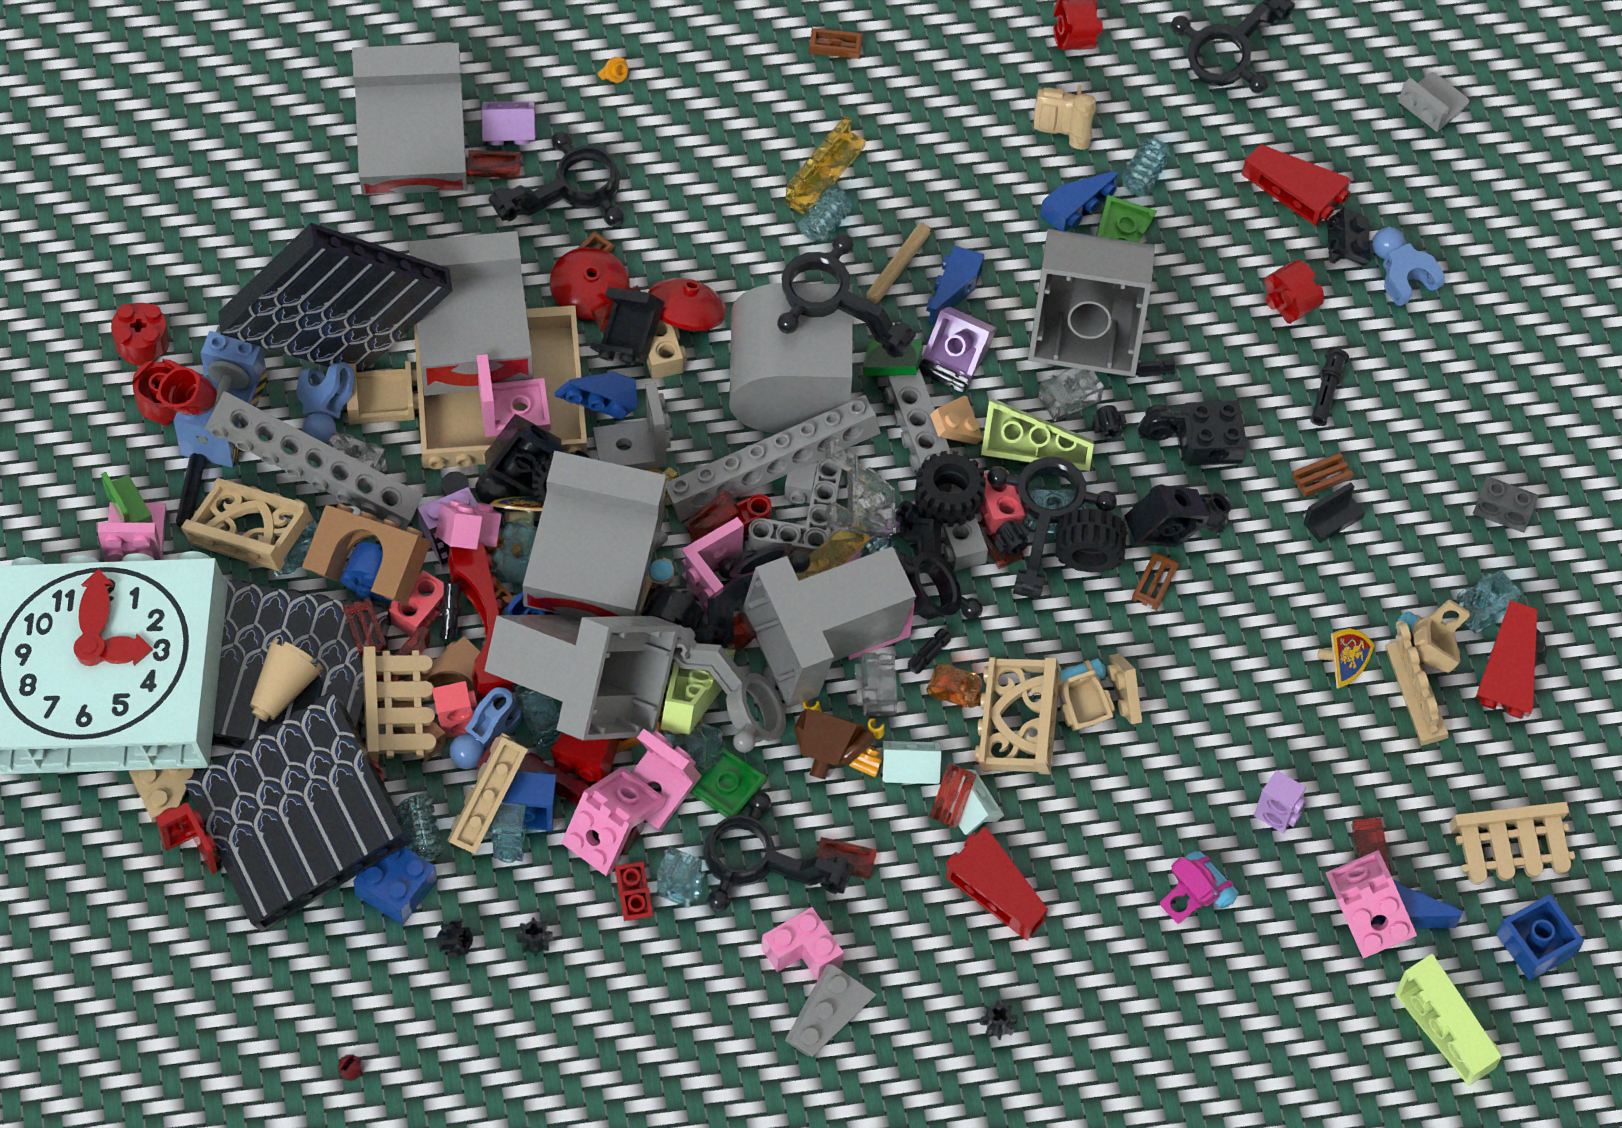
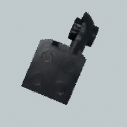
M1239 400L1185 403L1181 412H1171L1165 405H1153L1146 409L1145 416L1138 426V434L1148 440L1161 441L1177 437L1182 459L1188 466L1242 464L1248 447Z
M515 413L484 453L486 471L533 496L532 472L537 461L541 463V458L544 456L549 460L550 454H553L554 451L567 452L562 449L561 438ZM575 450L572 454L586 458H591L589 455L580 450Z
M1160 484L1151 488L1150 493L1141 501L1136 502L1124 517L1136 544L1176 547L1187 541L1200 529H1207L1214 533L1223 532L1228 525L1231 506L1225 496L1220 493L1199 495L1197 489Z

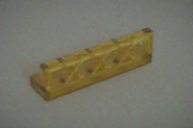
M843 117L786 185L785 204L807 216L863 150L866 140L850 132V118Z
M853 518L809 554L810 567L805 572L795 573L798 580L800 581L842 565L872 539L859 522Z

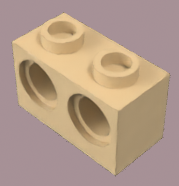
M659 320L646 362L652 380L683 373V362L687 361L684 346H679L678 343L680 339L678 328L662 320Z

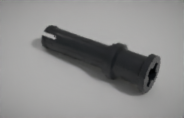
M1330 348L1325 353L1326 363L1319 374L1322 381L1313 413L1310 417V421L1317 426H1325L1327 424L1336 387L1342 382L1344 377L1342 371L1344 364L1348 363L1349 355L1342 349Z

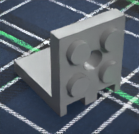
M656 383L645 384L647 420L593 427L598 460L641 470L667 467L666 448H671L669 432H665V430H670L668 413L664 414V411H662L665 409L664 394H658ZM622 445H628L631 447L630 449L625 451L618 449V447Z

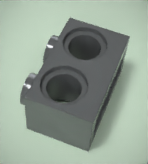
M1487 476L1473 514L1525 533L1539 495Z

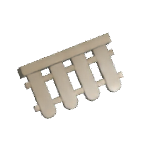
M1403 620L1396 622L1397 641L1385 644V650L1420 745L1423 746L1448 739L1447 728L1423 664L1419 659L1418 651L1414 647V640L1411 639L1409 627Z
M375 646L364 647L362 662L365 743L371 759L378 763L379 754H386V759L394 758V753H416V758H423L424 753H430L436 747V738L432 734H423V727L433 724L435 713L431 708L422 707L421 700H429L433 696V685L428 681H420V674H428L432 670V659L426 655H419V650H412V655L390 656V651H382V656H376ZM376 675H383V682H377ZM391 675H413V681L391 682ZM377 701H384V708H378ZM392 701H414V707L392 708ZM378 727H385V734H379ZM393 727H415V734H393Z
M504 733L493 741L490 748L491 754L487 762H484L477 774L478 780L474 788L468 791L464 800L465 806L461 814L455 817L451 826L452 832L448 838L450 843L476 854L528 750Z
M1567 802L1455 815L1449 822L1451 834L1460 833V836H1457L1455 841L1456 845H1462L1466 864L1461 866L1462 874L1468 873L1469 880L1476 885L1482 884L1486 880L1487 870H1496L1497 877L1500 880L1509 881L1515 875V867L1523 866L1527 876L1536 878L1542 873L1543 864L1551 863L1555 873L1565 874L1571 867V860L1575 859L1574 851L1568 852L1564 833L1569 831L1568 823H1562V820L1569 813ZM1543 823V826L1535 827L1534 824ZM1515 826L1516 828L1515 830H1507L1506 827ZM1479 830H1487L1488 833L1479 834ZM1538 835L1546 836L1549 850L1548 855L1540 854L1537 840ZM1518 838L1522 858L1513 859L1509 839ZM1490 841L1494 861L1485 862L1481 842Z

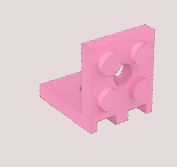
M488 354L477 355L479 394L485 437L498 436L515 413L544 430H551L544 378L492 384ZM517 403H524L528 406L523 411H517L513 408Z
M110 502L108 522H98V536L105 562H121L124 556L133 553L146 554L155 560H163L167 513L166 503H145L152 515L153 522L122 523Z
M738 517L682 549V553L686 558L681 560V566L686 572L681 574V577L686 582L687 590L695 594L702 603V609L707 617V599L724 587L712 570L718 568L722 559L727 557L735 558L743 553L744 525Z
M643 729L637 739L648 751L631 773L648 786L652 784L661 785L662 791L660 795L666 798V802L663 808L645 819V821L661 831L702 775L694 767L696 762L690 758L691 756L678 746L673 750L674 746L656 730L651 734Z
M620 767L583 792L561 843L607 876L613 871L631 829L663 808L666 798L625 768ZM592 830L599 834L600 842L593 837Z
M1379 850L1325 873L1363 959L1417 936ZM1376 915H1384L1386 917L1385 922L1380 926H1373L1371 924V920Z

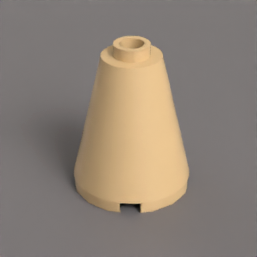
M277 638L273 639L270 644L250 706L254 709L252 714L266 722L269 718L275 720L323 669L320 663H318L317 667L311 664L313 657L288 642H284L283 646L278 645L279 639Z

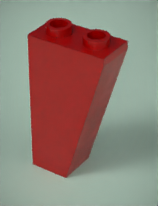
M1262 144L1244 162L1242 176L1314 226H1317L1323 219L1325 221L1328 220L1333 214L1335 206L1338 203L1342 205L1350 195L1348 190L1351 182L1350 178Z
M1512 600L1508 603L1475 696L1476 699L1480 700V705L1490 709H1496V706L1507 709L1506 714L1519 719H1523V716H1530L1533 709L1537 609Z
M562 733L550 750L555 765L564 769L566 773H574L590 782H599L610 774L621 738L581 740Z
M983 827L977 834L973 832L964 843L965 848L960 853L955 852L946 863V879L1028 941L1045 922L1048 908L986 827Z

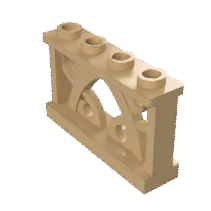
M217 478L214 481L215 486L191 520L186 519L181 526L190 545L280 572L285 564L284 558L307 524H311L314 520L307 504L299 499L285 498L278 493L271 494L261 491L255 486L247 487L238 484L234 480L229 479L227 481ZM224 499L232 501L233 503L226 504ZM224 501L225 511L221 513L218 511V508ZM260 512L264 528H255L247 531L242 536L238 535L237 526L233 520L246 514ZM282 517L292 519L287 527L276 529V527H282L288 523L287 519L280 520ZM225 524L230 526L229 531H224V529H227ZM258 536L259 539L254 540L252 538ZM276 536H280L279 539H278V540L276 541V543L274 544V542H275V537H276Z
M989 658V666H985L983 672L984 683H987L986 693L982 692L981 709L984 710L983 719L978 721V735L981 736L980 745H976L975 761L979 762L983 772H989L990 770L1051 774L1061 668L1057 658H1045V660ZM1006 672H1013L1019 677L1020 684L1015 686L1014 681L1007 677L1009 683L1007 686L1002 687L999 685V678ZM1023 673H1044V675L1026 680ZM1031 692L1032 697L1035 694H1040L1041 699L1038 702H1031L1028 693ZM997 694L1002 696L998 701ZM1022 696L1026 706L1032 711L1040 713V716L1026 722L1020 728L1017 735L1006 725L1001 715L1015 700ZM994 725L999 733L993 734ZM1033 728L1038 731L1035 737H1030L1027 734L1026 740L1023 739L1029 729ZM995 743L1002 744L999 752H1004L1010 744L1013 745L1012 751L1004 758H996L991 753ZM1019 750L1034 755L1035 759L1016 758Z

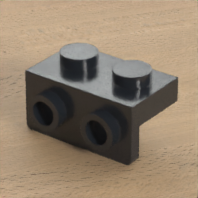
M1347 208L1341 209L1327 221L1329 262L1335 264L1344 257L1365 266L1370 262L1369 220L1367 217Z

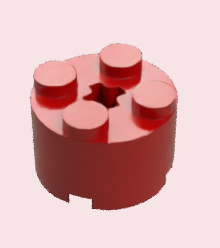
M1058 0L1056 2L1053 17H1058V25H1053V32L1059 49L1066 51L1096 49L1097 35L1102 34L1103 31L1102 20L1097 17V0Z
M1301 260L1292 261L1264 278L1268 293L1265 296L1267 305L1272 310L1277 309L1288 324L1293 323L1322 305L1324 293L1321 284L1316 286L1312 279L1316 276L1313 270Z
M132 303L119 306L111 322L116 352L127 363L141 366L152 360L156 362L155 359L160 355H164L169 347L166 320L161 309L157 305L148 303Z
M162 359L163 362L155 363L153 360L141 365L133 376V392L136 406L141 415L146 419L158 422L161 425H169L173 422L177 411L157 400L156 394L163 377L174 368L181 366L168 359Z

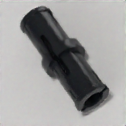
M444 581L443 605L440 606L439 610L442 613L439 637L447 639L448 628H450V639L453 640L458 639V615L462 613V607H459L462 583L454 581L453 593H451V581Z

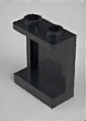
M608 287L605 297L614 303L601 344L591 343L590 348L598 352V357L603 360L613 361L614 358H618L619 361L634 365L635 361L646 363L665 302L651 293Z

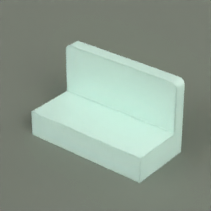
M883 741V782L938 784L940 782V742Z
M959 769L937 790L965 835H970L983 822H997L1004 816L976 770Z

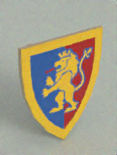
M536 496L509 497L494 500L490 505L506 509L524 510L506 511L505 521L523 522V530L528 536H533L535 511H542L544 500L541 503Z
M1348 628L1331 633L1332 649L1320 648L1318 650L1317 656L1320 660L1334 661L1337 688L1346 686L1354 681L1363 672L1370 660L1375 644L1367 635L1359 630Z

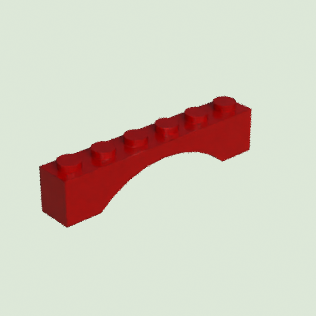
M478 543L477 549L450 546L448 567L452 585H454V581L462 583L461 592L473 603L484 627L485 643L474 661L472 671L476 700L484 699L491 690L497 687L505 688L511 693L512 686L516 685V683L484 671L496 616L502 613L501 601L495 598L497 590L496 578L490 574L492 568L490 553L486 554L484 543Z

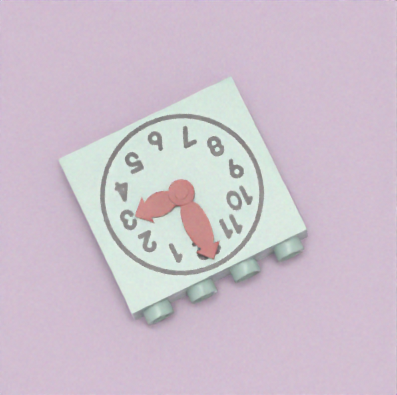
M188 551L180 554L177 560H155L146 554L133 553L124 556L121 562H99L90 556L77 555L70 557L65 564H44L35 558L21 557L13 560L9 566H0V774L209 767L228 589L216 559L201 552Z

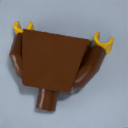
M809 700L803 702L804 711L801 712L794 726L801 754L814 758L809 775L826 780L830 764L844 768L865 752L875 739H880L885 734L884 724L880 728L874 729L876 725V719L874 718L868 721V730H864L865 726L823 713L819 701H816L814 707H810Z

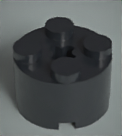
M657 585L641 616H655L695 631L703 618V610L696 602V595L687 590L679 592L669 589L664 585Z

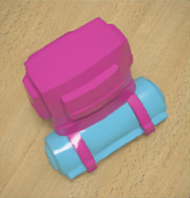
M1194 851L1182 859L1178 858L1171 865V870L1177 878L1178 884L1160 901V905L1177 924H1180L1200 907L1209 906L1212 903H1215L1219 908H1226L1232 905L1239 892L1234 888V884L1217 870L1208 856H1205L1201 851ZM1187 894L1190 897L1187 901V908L1183 912L1173 911L1171 908L1172 900L1179 896L1184 897Z

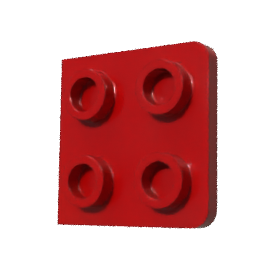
M187 802L176 808H167L159 816L155 817L160 839L166 851L193 839L211 874L217 872L216 863L219 862V857L215 851L217 847L210 833L206 835L203 828L204 822L198 810L192 812Z

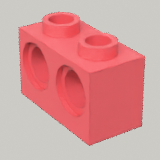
M984 474L986 486L980 513L988 534H996V530L1008 521L1017 522L1018 525H1021L1023 519L1026 518V511L1022 503H1020L1016 486L1005 484L1001 488L993 487L987 480V474Z
M423 570L418 575L408 604L404 605L392 601L390 604L391 624L414 639L419 640L441 614L439 610L440 606L443 605V582ZM424 592H431V593H432L431 595H428V596L422 595V593H424ZM407 612H414V613H415L414 615H411V616L404 615V614L407 613Z
M466 681L432 688L441 728L445 731L446 738L467 733L464 728L471 721L478 706L474 690L468 691Z

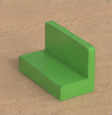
M107 472L101 474L104 491L122 523L153 522L152 515L129 474L114 481H111Z

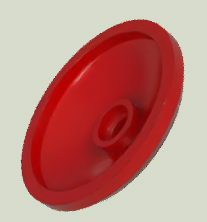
M593 247L577 248L564 254L555 263L550 276V291L556 304L559 307L575 306L576 318L587 321L602 320L610 316L614 302L605 297L608 287L630 289L629 276L621 261L611 253ZM588 273H593V274H595L596 276H595V277H589L587 274H588Z
M668 278L655 283L648 291V293L665 302L660 320L674 327L691 331H705L716 328L725 318L726 306L721 297L712 288L696 280Z

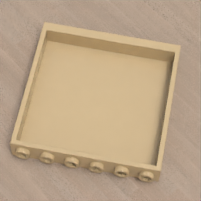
M575 306L526 309L532 353L533 379L544 378L551 423V430L546 431L561 438L562 449L565 452L573 454L575 450H580L587 454L584 406L569 403L566 400L555 397V391L570 379L581 378ZM416 324L414 326L423 468L441 469L452 466L465 468L471 465L485 464L484 453L497 436L485 437L479 391L424 396ZM517 403L513 406L517 411H523L528 407L524 403Z

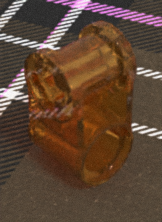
M938 663L935 666L926 691L935 699L948 701L965 708H973L981 702L982 680L975 673L955 668L949 664Z

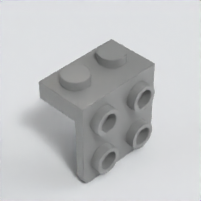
M1431 72L1418 83L1409 78L1403 84L1398 102L1438 132L1468 106L1469 99L1438 74Z

